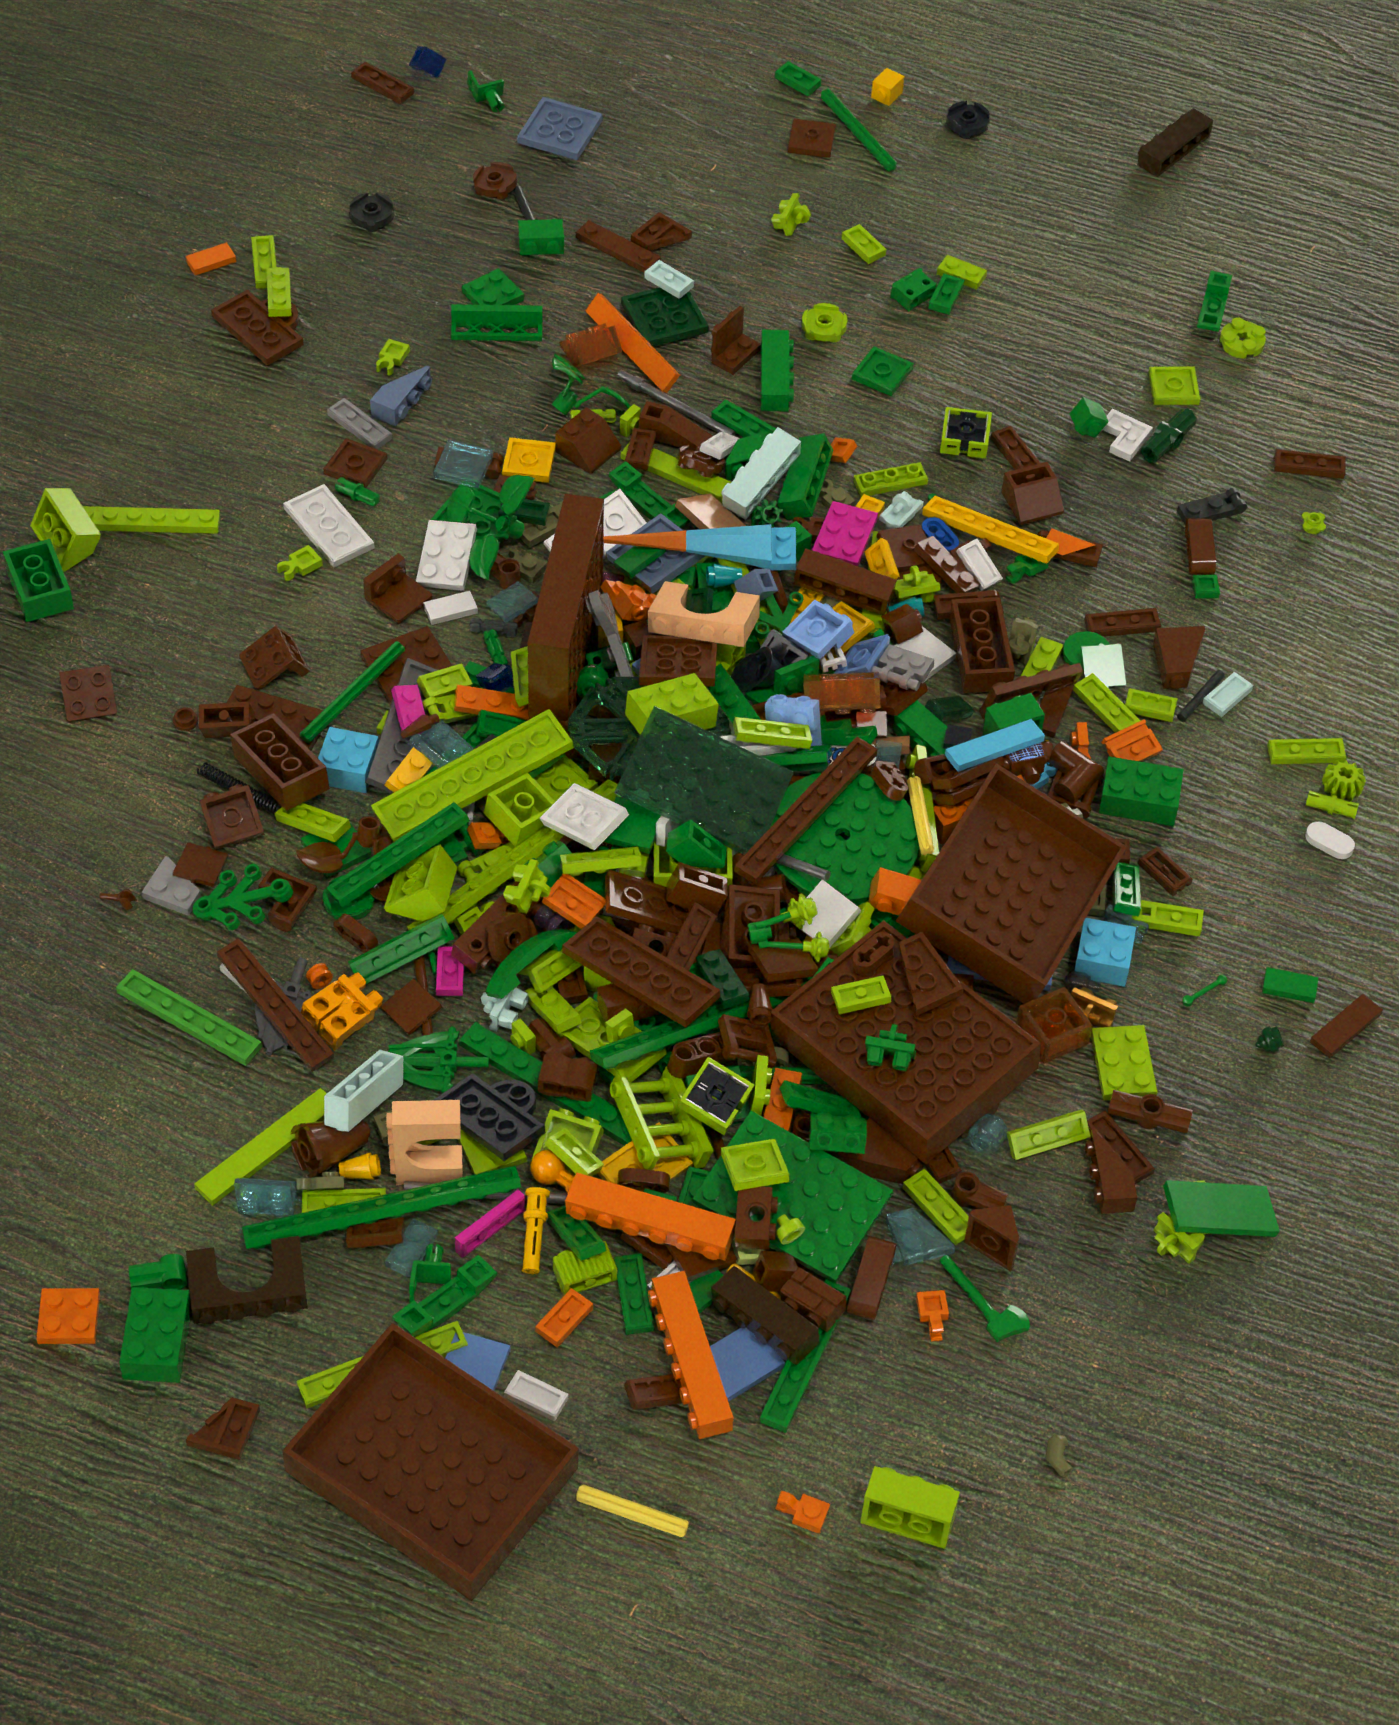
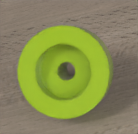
M786 1214L777 1219L780 1228L776 1231V1236L782 1244L794 1241L805 1231V1227L799 1218L789 1220Z

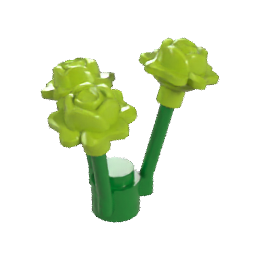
M802 893L799 894L798 902L794 898L790 899L787 912L765 921L748 923L751 944L758 943L760 949L767 947L802 949L803 952L811 953L815 963H819L822 957L828 956L829 940L822 937L821 932H817L811 942L788 943L768 941V938H772L771 925L791 921L799 929H802L805 921L809 925L812 924V918L818 914L817 907L811 897L805 898Z

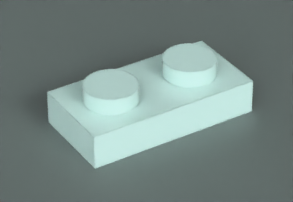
M660 260L645 271V279L679 299L694 287V280Z

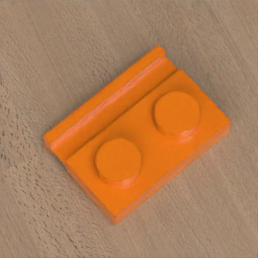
M1145 719L1105 737L1101 741L1102 745L1106 746L1110 757L1140 762L1161 753L1163 750L1152 730L1148 729Z
M562 874L560 879L551 887L549 896L543 897L542 903L582 929L599 915L600 911L606 906V899L571 875Z

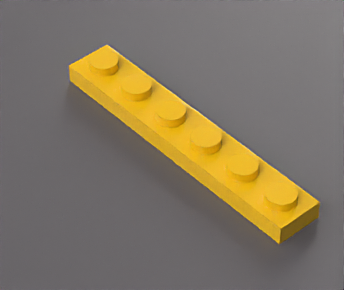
M934 496L923 507V516L939 518L946 525L982 539L987 538L988 541L1046 564L1059 551V543Z

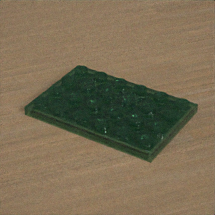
M654 706L614 793L680 825L691 819L720 843L745 855L770 829L794 772Z

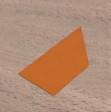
M1051 529L1046 537L1048 540L1059 543L1057 554L1066 555L1095 545L1055 529Z

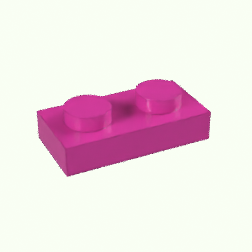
M418 685L393 687L391 692L400 728L403 731L421 715H425ZM428 730L420 732L418 734H426Z
M438 947L436 996H463L464 965L451 955L453 947Z

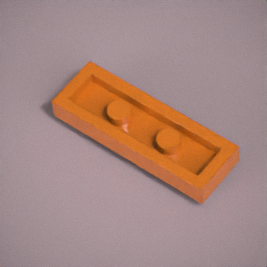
M457 685L454 711L478 715L482 709L529 720L528 704L519 707L513 693Z

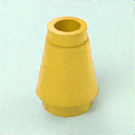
M369 1152L344 1162H339L340 1176H344L347 1179L374 1180L375 1177L381 1176L378 1154L372 1155Z

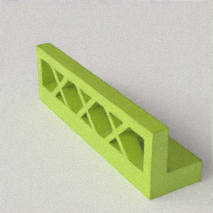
M598 915L599 918L615 927L610 916ZM574 926L570 930L579 932L581 929L578 926ZM547 949L517 974L529 976L535 991L542 993L582 966V964L562 953V950L554 951Z

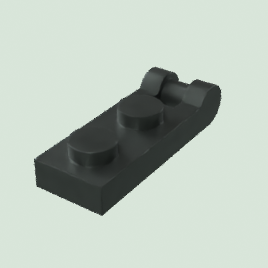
M1230 488L1222 494L1178 505L1177 513L1184 524H1186L1187 518H1209L1214 521L1243 513L1247 509V504L1243 499L1239 498L1240 493L1236 488Z

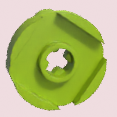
M829 303L815 304L813 309L809 311L806 309L802 316V329L805 332V337L809 340L839 342L847 329V315L845 313L843 315L836 305Z
M1237 317L1222 328L1219 341L1223 344V350L1233 357L1243 359L1247 355L1252 354L1255 357L1264 349L1266 330L1262 326Z

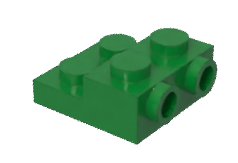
M826 1112L811 1113L809 1149L865 1154L867 1121H865V1118H860L856 1115L835 1116Z

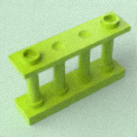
M667 1066L658 1081L628 1083L623 1070H618L610 1084V1094L616 1101L637 1150L638 1159L643 1164L644 1169L653 1170L659 1158L688 1156L691 1158L695 1168H705L714 1150L701 1121L678 1108L679 1101L685 1093L686 1087L682 1078H676L668 1072ZM659 1091L663 1094L666 1102L637 1104L633 1094ZM669 1113L672 1115L675 1123L647 1126L643 1115ZM678 1134L685 1144L656 1147L652 1136Z

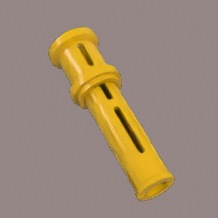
M530 1187L525 1190V1195L528 1198L527 1209L523 1212V1218L527 1224L522 1272L538 1274L540 1272L543 1223L548 1220L546 1202L547 1198L550 1197V1191L545 1188Z

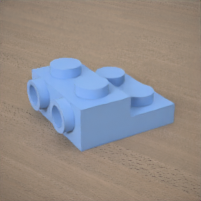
M814 600L782 633L801 649L821 659L833 646L839 649L854 634V629L852 626L853 622L847 615H840L830 605Z
M782 694L771 696L765 703L767 721L809 725L812 737L811 746L822 745L819 700L810 699L808 696L788 698Z

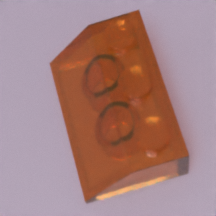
M879 672L804 675V696L819 700L820 715H825V711L835 710V714L851 713L850 710L860 709L861 713H874L876 708H881Z

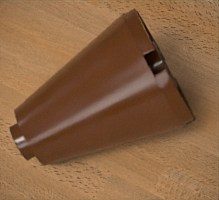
M362 1120L349 1132L339 1131L334 1127L324 1125V1121L300 1123L293 1126L291 1130V1135L295 1133V1141L291 1142L294 1157L302 1171L308 1170L310 1172L307 1175L308 1177L319 1176L367 1144L370 1137V1128Z

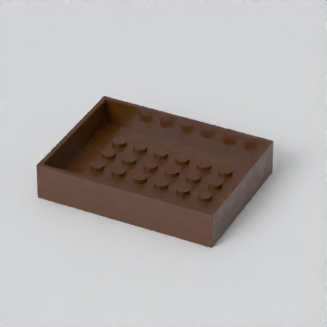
M573 494L564 495L528 639L529 719L550 709L559 722L575 720L580 699L577 694L579 672L588 665L585 655L591 652L596 631L593 615L590 614L585 600L589 599L588 593L599 590L600 594H603V590L600 587L603 584L604 499Z
M996 763L896 919V922L915 934L923 932L932 945L1031 1007L1049 982L1127 846Z
M883 920L770 1012L772 1018L771 1037L861 1112L874 1120L923 1163L927 1164L1038 1069L1041 1043L958 978L957 980L964 988L963 995L917 1016L899 952V942L907 938ZM887 932L891 934L895 940L893 955L872 973L865 975L857 973L852 966V956L855 950L876 933ZM884 975L891 994V1003L838 1014L831 994V987ZM892 1024H897L898 1033L907 1034L905 1043L915 1044V1060L911 1059L907 1071L894 1069L892 1067L894 1056L884 1054L882 1066L869 1065L865 1046L866 1036L879 1038L880 1029L890 1031Z
M394 1323L386 1329L282 1450L285 1472L470 1601L474 1600L577 1471L579 1448Z

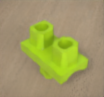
M793 193L789 200H781L779 204L780 214H774L771 219L774 229H783L785 236H792L797 224L806 223L811 217L808 207L806 205L801 206L799 203V193Z
M915 565L910 567V574H905L903 579L897 580L894 592L898 602L910 599L913 595H919L922 598V602L927 603L933 601L936 591H940V583L936 582L933 574H928L927 571L919 572L918 567Z
M530 859L528 865L516 864L513 877L515 881L520 883L518 886H506L503 893L506 902L516 905L521 913L527 914L532 901H538L540 897H548L551 892V888L546 884L548 878L538 868V860Z
M1162 1212L1158 1215V1223L1154 1228V1232L1157 1233L1155 1239L1160 1243L1157 1252L1161 1256L1168 1252L1174 1257L1179 1254L1190 1264L1195 1260L1197 1250L1203 1245L1205 1236L1202 1233L1189 1232L1186 1234L1185 1232H1175L1171 1214L1167 1216Z

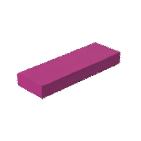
M518 1189L455 1237V1252L461 1258L465 1257L525 1211V1195Z

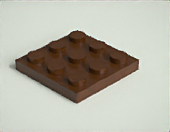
M428 626L360 650L361 658L368 668L395 641L400 642L404 646L405 651L375 679L390 705L393 699L391 690L394 686H397L407 658L436 670L452 666Z
M643 635L639 685L649 686L695 673L705 687L715 686L717 643L676 636Z

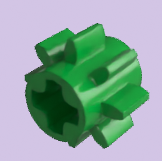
M761 499L762 505L753 506L756 510V515L752 516V518L760 521L758 525H765L767 523V525L771 524V527H774V522L782 521L779 518V513L783 509L775 507L777 501L772 500L768 505L766 499ZM765 510H768V513L771 514L769 518L764 513Z

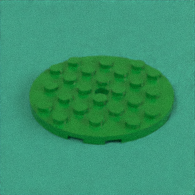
M815 773L794 782L777 797L768 813L765 833L822 773ZM860 773L787 850L785 855L830 871V878L825 882L854 904L863 903L864 900H869L871 880L880 867L908 876L913 870L919 852L913 811L904 798L901 801L890 799L881 791L871 776ZM845 832L844 834L849 839L842 841L837 839L836 835ZM779 863L773 865L778 874H783L786 881L797 887L798 892L807 897L822 880Z

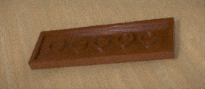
M598 916L562 945V953L685 1028L720 998V989Z

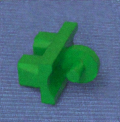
M892 1024L890 1031L880 1029L879 1038L866 1036L867 1062L869 1065L882 1066L884 1054L894 1056L892 1067L896 1070L907 1071L911 1059L915 1060V1044L905 1043L907 1034L898 1033V1025Z

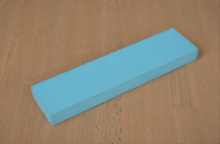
M1029 719L947 748L945 756L959 772L1044 741L1045 735L1035 722Z

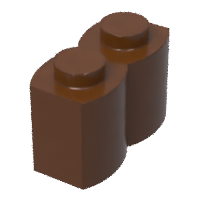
M561 1053L544 1054L538 1079V1092L549 1096H565L577 1101H591L597 1078L598 1064L585 1057L570 1059Z

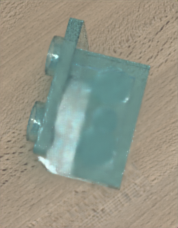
M235 1179L234 1186L239 1213L247 1215L272 1214L276 1217L294 1215L297 1197L296 1181Z

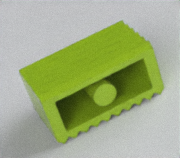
M604 1241L606 1246L605 1252L582 1261L571 1250L562 1251L553 1257V1272L563 1296L571 1288L579 1293L617 1280V1267L606 1241Z

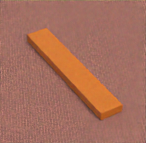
M597 293L585 310L586 313L662 392L668 393L680 374L602 294Z

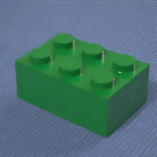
M50 539L3 551L6 571L26 622L74 609L71 589Z
M1108 756L1099 814L1174 826L1184 769Z
M132 1287L119 1361L123 1380L181 1382L192 1310L189 1290Z

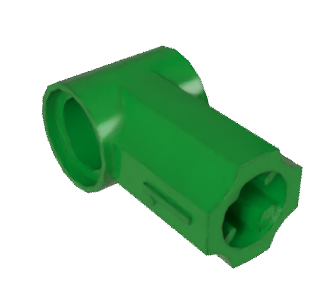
M168 1254L161 1257L159 1262L129 1266L131 1289L132 1287L183 1289L187 1285L184 1257L180 1254Z

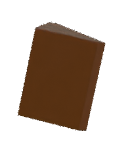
M1011 1205L972 1210L968 1217L964 1243L1010 1272L1014 1268L1019 1243Z

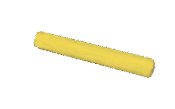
M918 776L910 777L907 780L920 852L923 855L932 854L934 846L921 779Z
M584 1484L580 1485L577 1491L576 1500L581 1503L679 1537H684L688 1530V1521Z

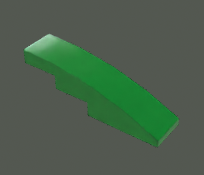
M820 713L822 744L848 746L856 737L872 744L878 735L876 725L852 728L850 719L826 721L825 713Z

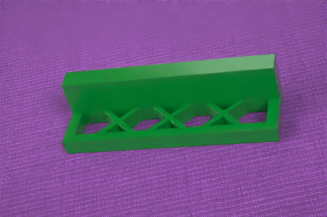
M451 304V340L542 341L543 306ZM456 327H466L469 330L466 332H456ZM490 328L491 331L481 332L480 329ZM505 328H512L514 331L511 333H505L502 330ZM528 328H538V333H527L525 330Z

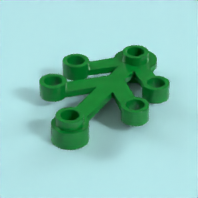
M792 592L789 595L788 606L784 614H782L773 594L765 598L764 601L771 615L760 611L759 608L758 621L760 622L756 623L754 627V636L759 639H766L770 633L769 626L778 629L783 635L782 632L789 626L797 608L801 607L804 600L803 595L799 592Z
M249 864L244 870L246 876L228 897L221 898L228 888L233 887L237 883V877L232 870L223 871L219 876L221 882L209 896H203L196 900L193 905V913L198 919L203 921L215 919L224 924L226 929L235 930L240 925L238 916L233 912L226 914L220 909L230 907L248 917L253 924H260L265 919V913L259 906L251 907L246 903L273 897L277 902H286L292 897L293 889L287 880L279 878L274 880L271 886L246 892L262 876V871L257 864Z

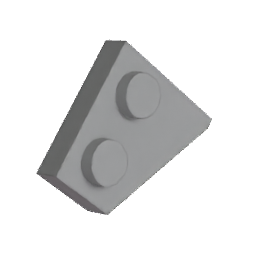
M165 856L141 892L142 899L189 916L193 910L194 903L201 897L200 890L190 880L173 876L176 865L169 857Z

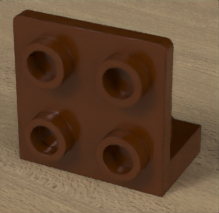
M742 306L731 311L712 330L711 363L732 375L761 350L759 342L743 334L744 308Z
M399 553L363 579L365 599L396 623H401L421 608L424 602L432 599V593L406 575L405 558Z
M277 625L239 654L257 690H261L286 669L290 672L295 671L302 677L310 672L293 637Z
M109 665L59 672L67 721L71 722L117 714Z

